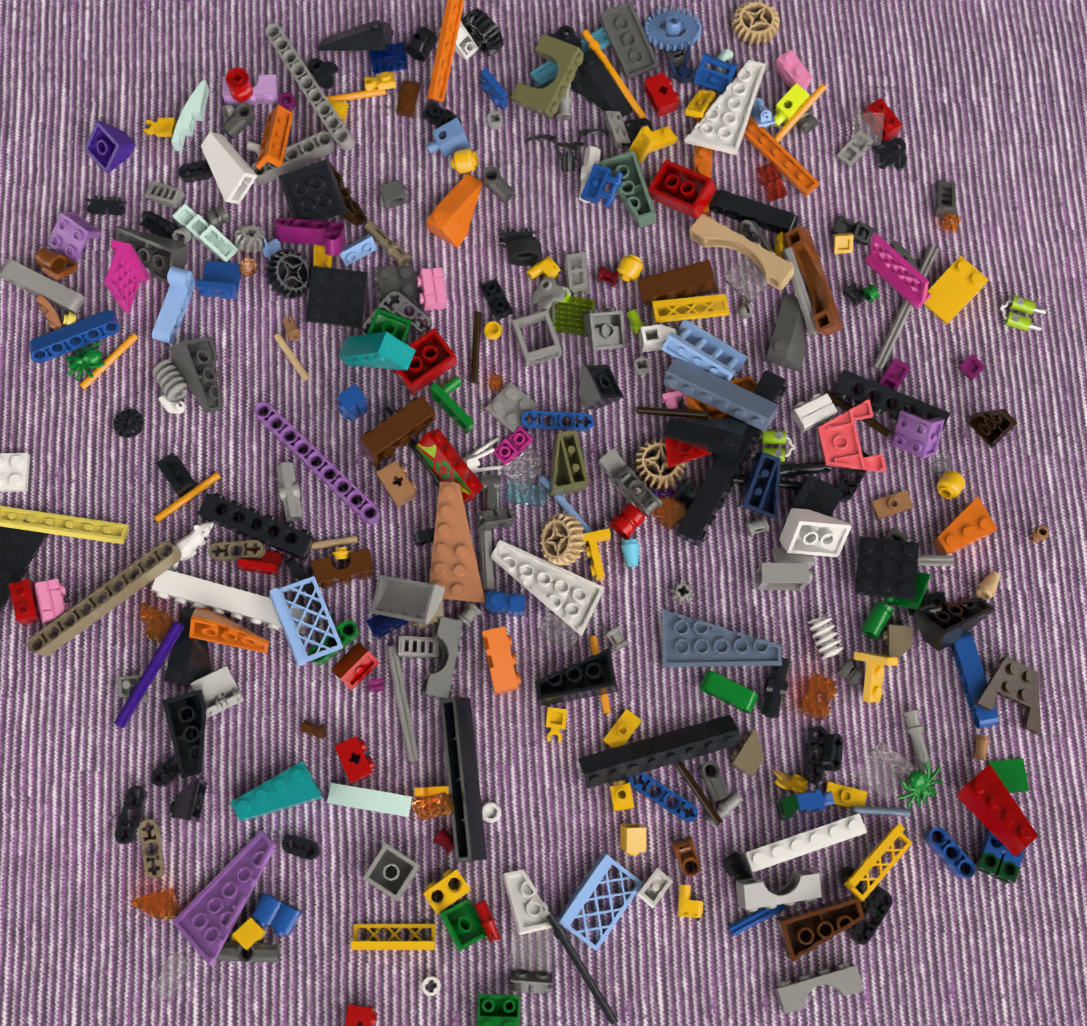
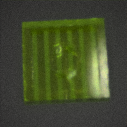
M564 295V301H557L554 322L555 332L589 337L588 333H585L583 314H588V310L594 309L595 300Z

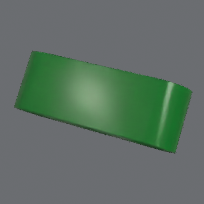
M346 620L336 627L343 649L359 635V629L353 621ZM347 627H354V632L351 635L345 634L344 631ZM326 636L323 645L331 648L329 642L334 638ZM313 645L308 651V656L317 652L318 646ZM343 649L324 655L319 660L314 659L311 661L315 665H323Z
M710 670L706 671L699 686L701 691L749 714L759 696L752 690Z

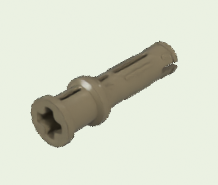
M370 221L365 225L364 230L372 235L386 250L389 257L394 258L398 262L397 265L399 267L405 266L410 261L411 255L401 249V245L393 242L374 222Z

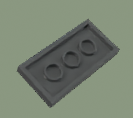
M631 1L599 13L600 22L626 80L659 67V63Z

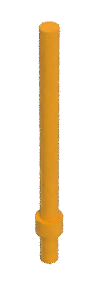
M587 29L584 30L582 35L588 42L589 49H592L602 61L639 119L646 118L645 113L600 49L601 46L598 41L594 40Z

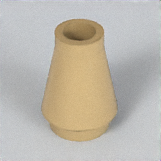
M990 571L989 575L977 586L976 594L984 600L993 598L1001 575L995 571Z

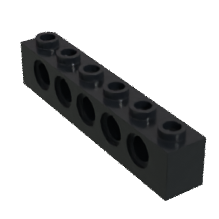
M846 370L842 371L834 389L835 392H838L836 396L846 400L848 397L855 399L854 403L858 405L869 400L868 394L871 391L877 392L878 399L875 402L870 401L872 411L880 414L883 411L890 414V418L897 421L900 411L904 410L905 406L910 405L913 408L914 415L921 417L922 414L929 413L931 419L937 417L944 419L943 431L950 415L947 411ZM853 384H858L861 387V391L857 395L851 392ZM889 398L894 399L896 402L893 409H889L886 406V401Z
M207 493L197 513L202 519L214 522L216 525L250 539L258 540L262 544L306 561L312 544L315 542L311 532L305 529H301V531L294 529V525L285 521L283 524L277 522V518L267 514L266 517L260 515V512L254 508H243L242 504L237 501L224 500L225 497L220 494L214 493L212 495ZM221 508H227L224 514H218ZM244 515L242 521L236 522L237 516ZM256 522H262L260 528L253 529V525ZM279 529L278 535L270 536L272 530ZM291 536L297 537L294 543H288V539Z

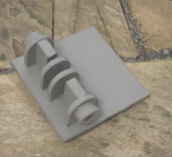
M227 665L190 683L194 691L202 689L208 718L244 701Z

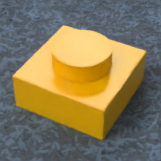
M852 233L834 234V254L853 253L854 235Z

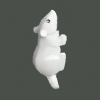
M214 522L203 523L200 526L194 525V530L188 536L177 541L175 546L182 553L179 561H186L196 555L198 546L206 544L204 537L209 535ZM179 561L168 570H175L178 567Z

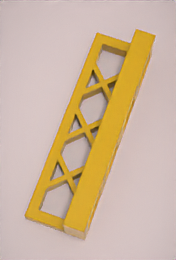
M726 294L652 301L651 312L652 318H655V323L728 316L729 308Z
M900 823L889 830L843 884L861 902L866 899L913 843L902 833L905 828ZM898 837L905 843L902 849H894L893 842ZM885 852H890V863L881 862V856ZM872 867H878L879 876L877 878H869V870ZM860 881H865L866 891L863 894L855 888Z
M436 924L353 925L351 950L436 949ZM358 928H367L372 935L366 941H358ZM370 928L378 929L375 932H373ZM382 928H387L393 934L387 941H382L376 935ZM391 928L399 929L396 932H394ZM402 928H408L413 934L407 941H402L396 935ZM411 928L419 929L416 932H414ZM423 928H431V941H423L417 934ZM395 936L398 941H390V940ZM373 937H375L378 941H370V940H371ZM414 937H416L419 941H411V940H412Z

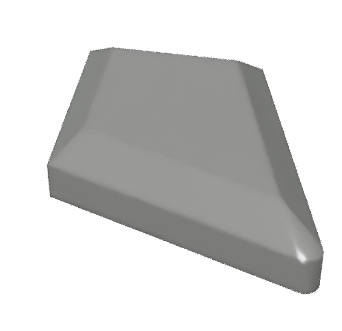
M139 675L118 677V693L120 698H129L140 680ZM146 693L140 702L149 703Z

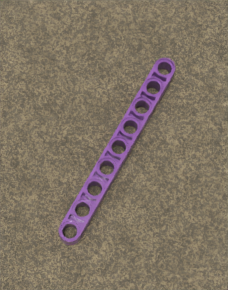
M267 402L256 404L254 412L258 420L365 523L373 525L379 521L380 514L378 508L271 405ZM263 410H268L266 415H260ZM275 423H282L279 428H273ZM289 435H295L293 440H286ZM301 448H308L306 453H299ZM315 460H321L320 465H312ZM328 473H335V476L333 478H326V475ZM342 485H347L348 489L346 491H339ZM355 498L362 499L361 503L357 505L353 504L352 501ZM368 511H375L373 517H366Z

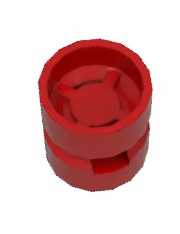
M236 67L227 72L225 79L232 98L240 102L250 99L253 95V87L247 71Z
M626 503L620 510V515H616L609 524L620 536L628 539L635 532L634 527H639L646 518L638 508L630 503Z

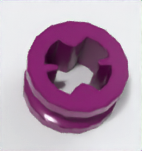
M287 92L279 96V104L289 111L295 108L296 102L291 93Z
M379 678L366 682L369 686L368 692L373 693L386 689L382 684L384 679Z

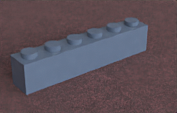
M679 358L672 362L665 373L664 385L762 431H766L775 418L778 404Z

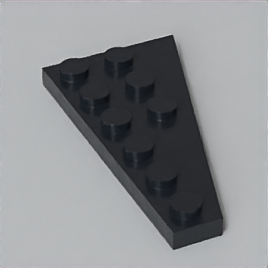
M0 526V611L5 608L6 602L11 595L9 584L22 580L29 569L30 562L34 556H37L40 546L44 540L46 541L49 534Z

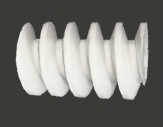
M824 616L807 622V624H814L810 631L816 632L812 636L813 639H819L815 645L822 646L818 650V653L825 654L821 657V660L835 656L843 649V647L836 646L840 639L833 638L838 634L837 632H831L835 625L828 624L832 617Z

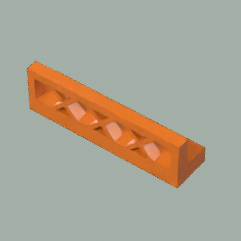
M279 104L266 119L255 166L259 169L267 162L278 168L283 164L294 113Z

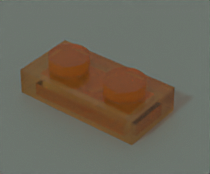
M446 792L415 799L411 804L421 821L450 814L455 809Z

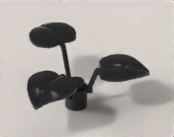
M596 128L583 129L578 131L580 133L578 142L557 143V136L540 134L526 138L524 144L530 140H548L553 142L558 154V160L561 161V171H576L575 160H577L579 147L586 145V143L581 142L582 137L595 133H603L608 136L609 131ZM559 146L567 149V152H563V156L561 155Z

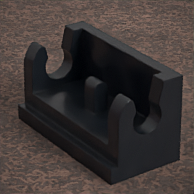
M172 453L155 462L179 498L197 486L177 455L174 456Z

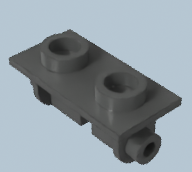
M508 507L496 509V516H494L493 510L481 511L476 515L477 521H480L481 524L476 529L490 531L498 526L508 528L512 526V523L518 517H512L514 515L513 509Z
M524 969L511 970L510 989H514V992H528L529 985H532V993L547 994V992H551L552 973H547L546 971L527 972Z

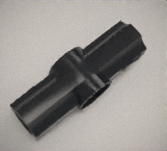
M782 657V666L771 667L770 677H768L764 693L766 695L761 713L766 717L779 718L782 700L785 698L788 688L787 678L791 660Z

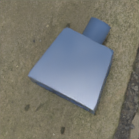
M458 117L433 131L435 140L426 144L430 154L441 150L444 157L454 154L457 150L471 147Z

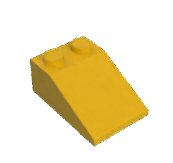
M960 256L927 291L931 296L923 304L947 325L983 289L989 279Z

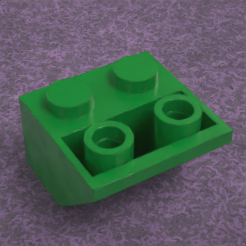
M478 994L477 1026H519L520 995Z

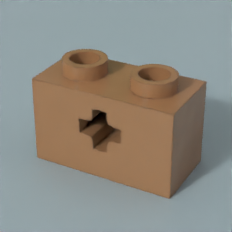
M394 461L376 472L397 509L417 497L416 490L418 489L413 480L409 481L406 475L408 473L402 464L399 466L397 461ZM398 481L402 485L398 486L395 482Z

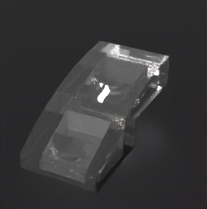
M173 951L151 991L170 1001L181 983L191 960Z

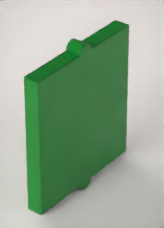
M1023 758L988 762V765L992 766L1009 793L1029 791L1028 773H1026Z

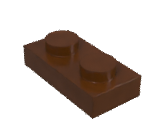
M403 80L396 110L397 115L414 118L421 88L420 83Z

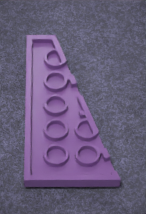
M260 831L172 921L210 966H213L276 848L274 842L263 831Z

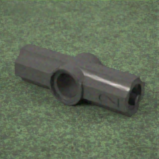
M225 942L216 961L279 963L281 955L280 944L254 943L250 947L252 955L250 958H247L244 955L245 949L239 943Z

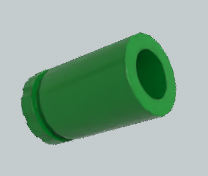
M877 601L861 627V632L872 639H878L894 610L889 605Z

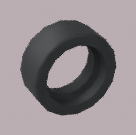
M521 238L510 242L507 245L508 262L516 266H527L539 262L542 259L541 242L534 238Z

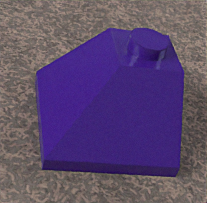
M97 121L84 150L105 173H110L129 158L136 143L124 131Z

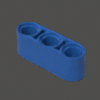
M936 827L925 832V842L957 878H970L975 874L976 868L974 863L944 829ZM934 831L939 834L940 839L938 842L932 839ZM948 847L953 850L952 858H949L946 855V849ZM962 863L967 866L966 874L960 871Z

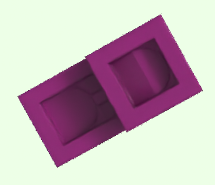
M895 358L878 384L896 391L911 367Z

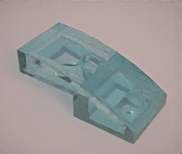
M509 482L505 502L545 507L548 488L532 484L527 486Z

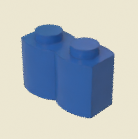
M498 591L488 592L485 604L486 612L493 615L506 613L513 617L523 616L525 614L526 597L518 593L505 595Z
M264 893L252 917L256 918L255 922L263 927L270 925L274 928V933L284 937L285 934L291 935L302 911Z

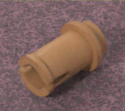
M288 316L289 321L287 317L283 318L282 323L287 331V338L291 341L298 340L301 332L297 329L293 316Z
M1039 525L1030 533L1029 538H1034L1032 542L1038 543L1048 538L1049 530L1046 526Z
M977 735L974 738V741H976L974 759L987 761L988 743L991 741L989 736Z

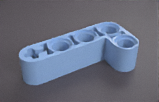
M171 266L168 271L167 281L170 287L152 331V339L172 344L176 338L195 288V278L192 272L175 266Z

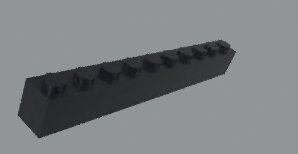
M765 370L753 393L779 405L778 399L783 397L787 391L786 379ZM748 424L736 460L721 455L717 456L676 530L677 537L697 547L700 542H704L708 534L706 530L709 525L713 526L717 518L715 515L717 510L723 508L726 494H730L733 490L735 477L741 475L744 461L750 459L753 445H757L761 438L760 429Z

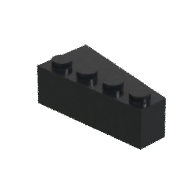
M610 648L603 650V652L597 655L589 656L586 660L577 664L569 665L564 670L556 671L536 680L535 687L540 706L618 692Z

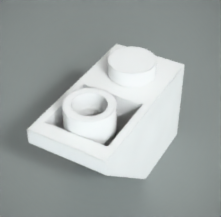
M460 21L454 51L463 59L468 60L479 48Z
M660 324L641 327L639 337L642 352L662 350L668 335L671 332L677 335L676 329Z

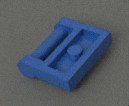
M704 52L693 84L723 94L727 86L732 82L738 64L719 60ZM709 63L729 70V74L726 75L705 66Z

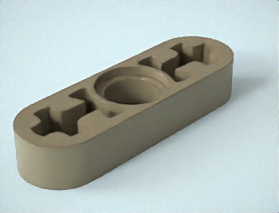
M258 540L217 542L209 547L208 553L212 559L218 562L238 561L239 558L255 560L261 559L265 555L266 548ZM236 546H241V554L234 556L232 553L233 549ZM256 546L260 548V550L257 551V554H255L253 551H247V548L249 550L255 549ZM219 548L222 551H227L228 554L225 552L219 553V556H217L214 552L218 551Z
M146 819L139 826L145 874L149 878L157 879L165 873L160 825L153 819ZM148 823L154 826V829L151 830V836H156V840L149 839L146 841V837L150 838L149 832L145 831ZM150 843H155L158 847L157 852L153 855L147 852V847ZM159 856V860H155V865L160 866V870L155 875L154 872L150 871V868L154 867L153 861H148V858H157Z

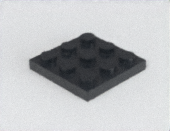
M329 159L279 176L293 218L324 221L347 213Z
M312 266L306 322L362 328L368 273Z
M860 536L854 594L914 601L919 543Z

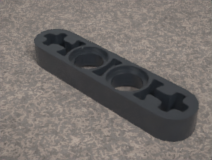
M293 556L285 561L298 582L308 578ZM313 584L304 585L303 589L312 596L314 591ZM312 600L318 608V610L320 611L322 607L319 602ZM326 604L332 619L335 617V615L333 614L329 606Z

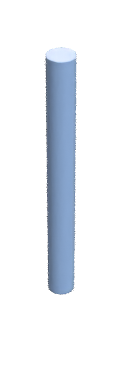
M543 475L539 480L549 491L550 480ZM562 495L553 496L569 515H573L578 521H581L580 526L584 527V533L593 532Z

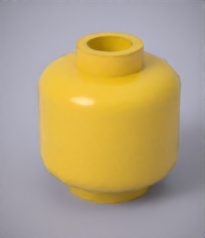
M470 148L455 151L453 158H451L452 168L456 169L460 174L474 171L479 164L477 153Z
M632 254L623 256L616 270L621 275L620 279L627 283L630 280H638L644 267L641 263L642 260Z
M946 471L939 479L936 487L940 496L945 499H954L960 495L966 483L959 472Z

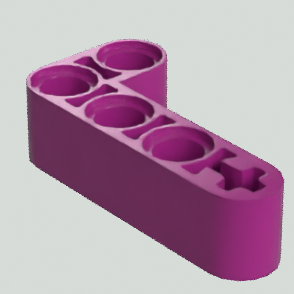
M278 218L274 221L276 239L280 242L323 245L325 253L329 256L341 254L346 244L345 225L340 222L296 218Z

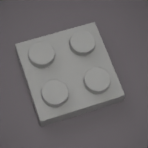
M509 382L485 408V411L513 434L521 426L520 417L528 410L536 411L538 405L514 384Z

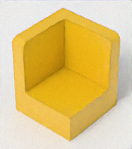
M252 918L248 919L232 934V940L234 942L237 941L245 950L249 949L256 941L259 943L265 937V931Z

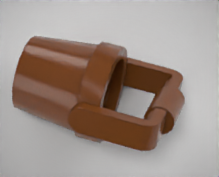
M41 248L35 255V262L42 268V271L56 280L69 276L78 270V263L67 256L47 248Z

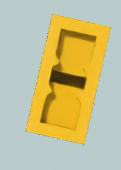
M451 868L442 875L443 879L440 882L436 883L433 881L425 887L426 892L423 895L436 914L441 913L471 891L457 869L453 871ZM452 878L460 880V887L457 890H452L449 887V881ZM436 890H440L443 893V900L438 903L432 899V894Z

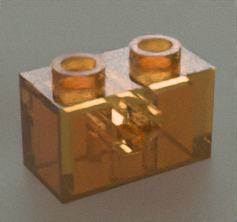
M814 673L809 680L798 712L818 721H821L824 717L827 718L831 709L828 706L829 702L835 698L838 691L835 688L837 682ZM821 694L820 698L823 699L820 702L817 701L818 697L816 695Z

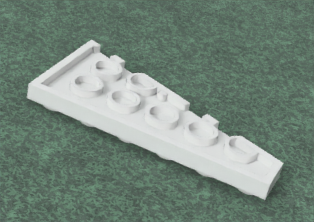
M749 60L737 74L735 80L727 86L726 91L718 97L705 113L700 123L696 124L691 134L687 135L685 143L737 155L766 69V64Z
M499 540L491 555V559L582 636L605 587Z

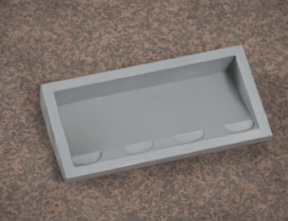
M379 575L370 613L428 624L441 603L445 587Z

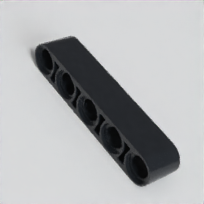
M724 190L715 191L709 207L714 213L741 222L753 220L759 228L777 234L783 232V236L784 233L796 228L799 222V217L794 213Z

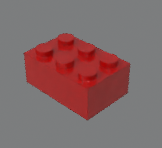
M666 159L648 188L649 195L653 201L695 219L700 217L716 190L712 178Z
M433 328L409 345L416 351L408 370H392L409 393L414 395L457 365V357L435 328Z

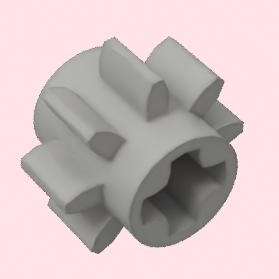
M686 580L680 585L678 582H675L676 589L672 588L670 590L671 593H674L672 601H679V605L684 601L689 604L690 599L688 597H694L695 595L691 592L693 585L688 586ZM681 589L684 590V593H685L684 596H680V595H681V593H680V590H681Z

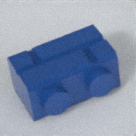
M354 384L347 388V391L344 390L337 395L339 402L336 405L344 419L348 418L349 421L353 422L359 418V415L362 416L368 412L369 408L365 396L357 385Z

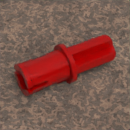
M483 900L476 903L475 907L482 922L480 925L484 927L489 943L501 939L494 922L496 919L492 917L487 902Z

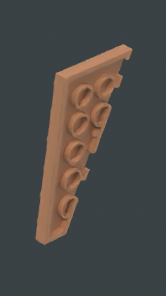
M440 482L429 583L445 587L442 599L486 603L460 484Z

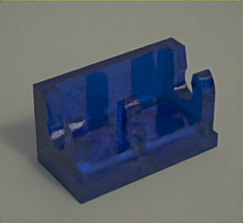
M404 42L389 44L386 50L369 51L373 74L408 69Z
M377 615L366 620L376 640L411 622L383 615Z

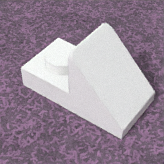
M656 868L637 892V895L654 908L673 880Z

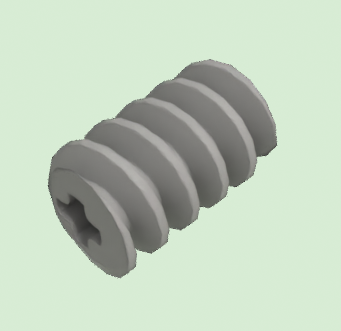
M166 359L153 367L152 375L156 378L157 383L168 400L175 402L187 395L188 391L185 390L187 384L183 382L184 379L180 376L179 371H176L175 365H172V360Z

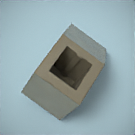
M889 624L882 631V641L885 642V648L882 649L881 654L901 657L913 646V626Z
M756 730L745 733L741 740L744 744L740 750L736 748L731 756L733 761L730 765L750 778L755 775L764 760Z

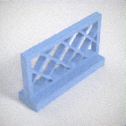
M315 576L279 589L269 590V596L297 667L305 665L308 661L343 649ZM311 582L314 587L312 596L301 591L304 585ZM291 590L297 593L294 601L291 602L285 599L283 593ZM299 595L310 599L306 608L296 604ZM312 600L321 604L322 607L319 613L308 609ZM293 607L304 611L300 620L292 617ZM307 612L317 616L313 626L303 622ZM319 618L328 621L329 626L326 631L315 627ZM300 625L311 629L308 638L299 635ZM314 630L324 634L320 644L310 640ZM326 636L334 638L337 645L331 648L324 646L323 643ZM308 643L318 646L317 652L310 656L307 655L305 650Z
M602 853L561 911L557 920L566 929L597 951L644 882L614 861L610 856ZM611 865L618 868L619 878L608 879L607 871ZM632 879L637 884L633 890L625 891L623 880ZM620 881L621 892L611 894L609 882ZM606 883L608 895L597 896L596 887L598 884ZM622 895V906L613 908L611 897ZM608 898L610 909L599 911L597 899ZM594 900L596 912L585 913L584 904L586 901ZM610 912L611 922L608 925L601 926L600 914ZM596 915L598 926L587 928L586 916ZM582 917L584 929H573L570 926L573 920ZM599 929L600 938L593 944L589 941L588 931Z

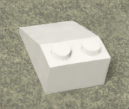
M791 508L779 540L787 553L839 557L852 525L812 510Z

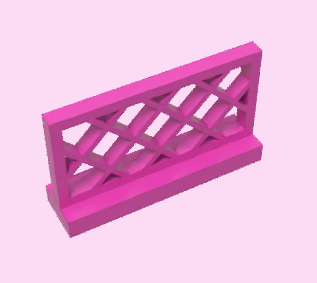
M875 233L871 239L870 255L865 258V263L915 309H918L931 296L927 292L929 280Z
M113 240L110 247L115 254L104 283L123 312L130 313L140 282H147L149 274L131 244Z

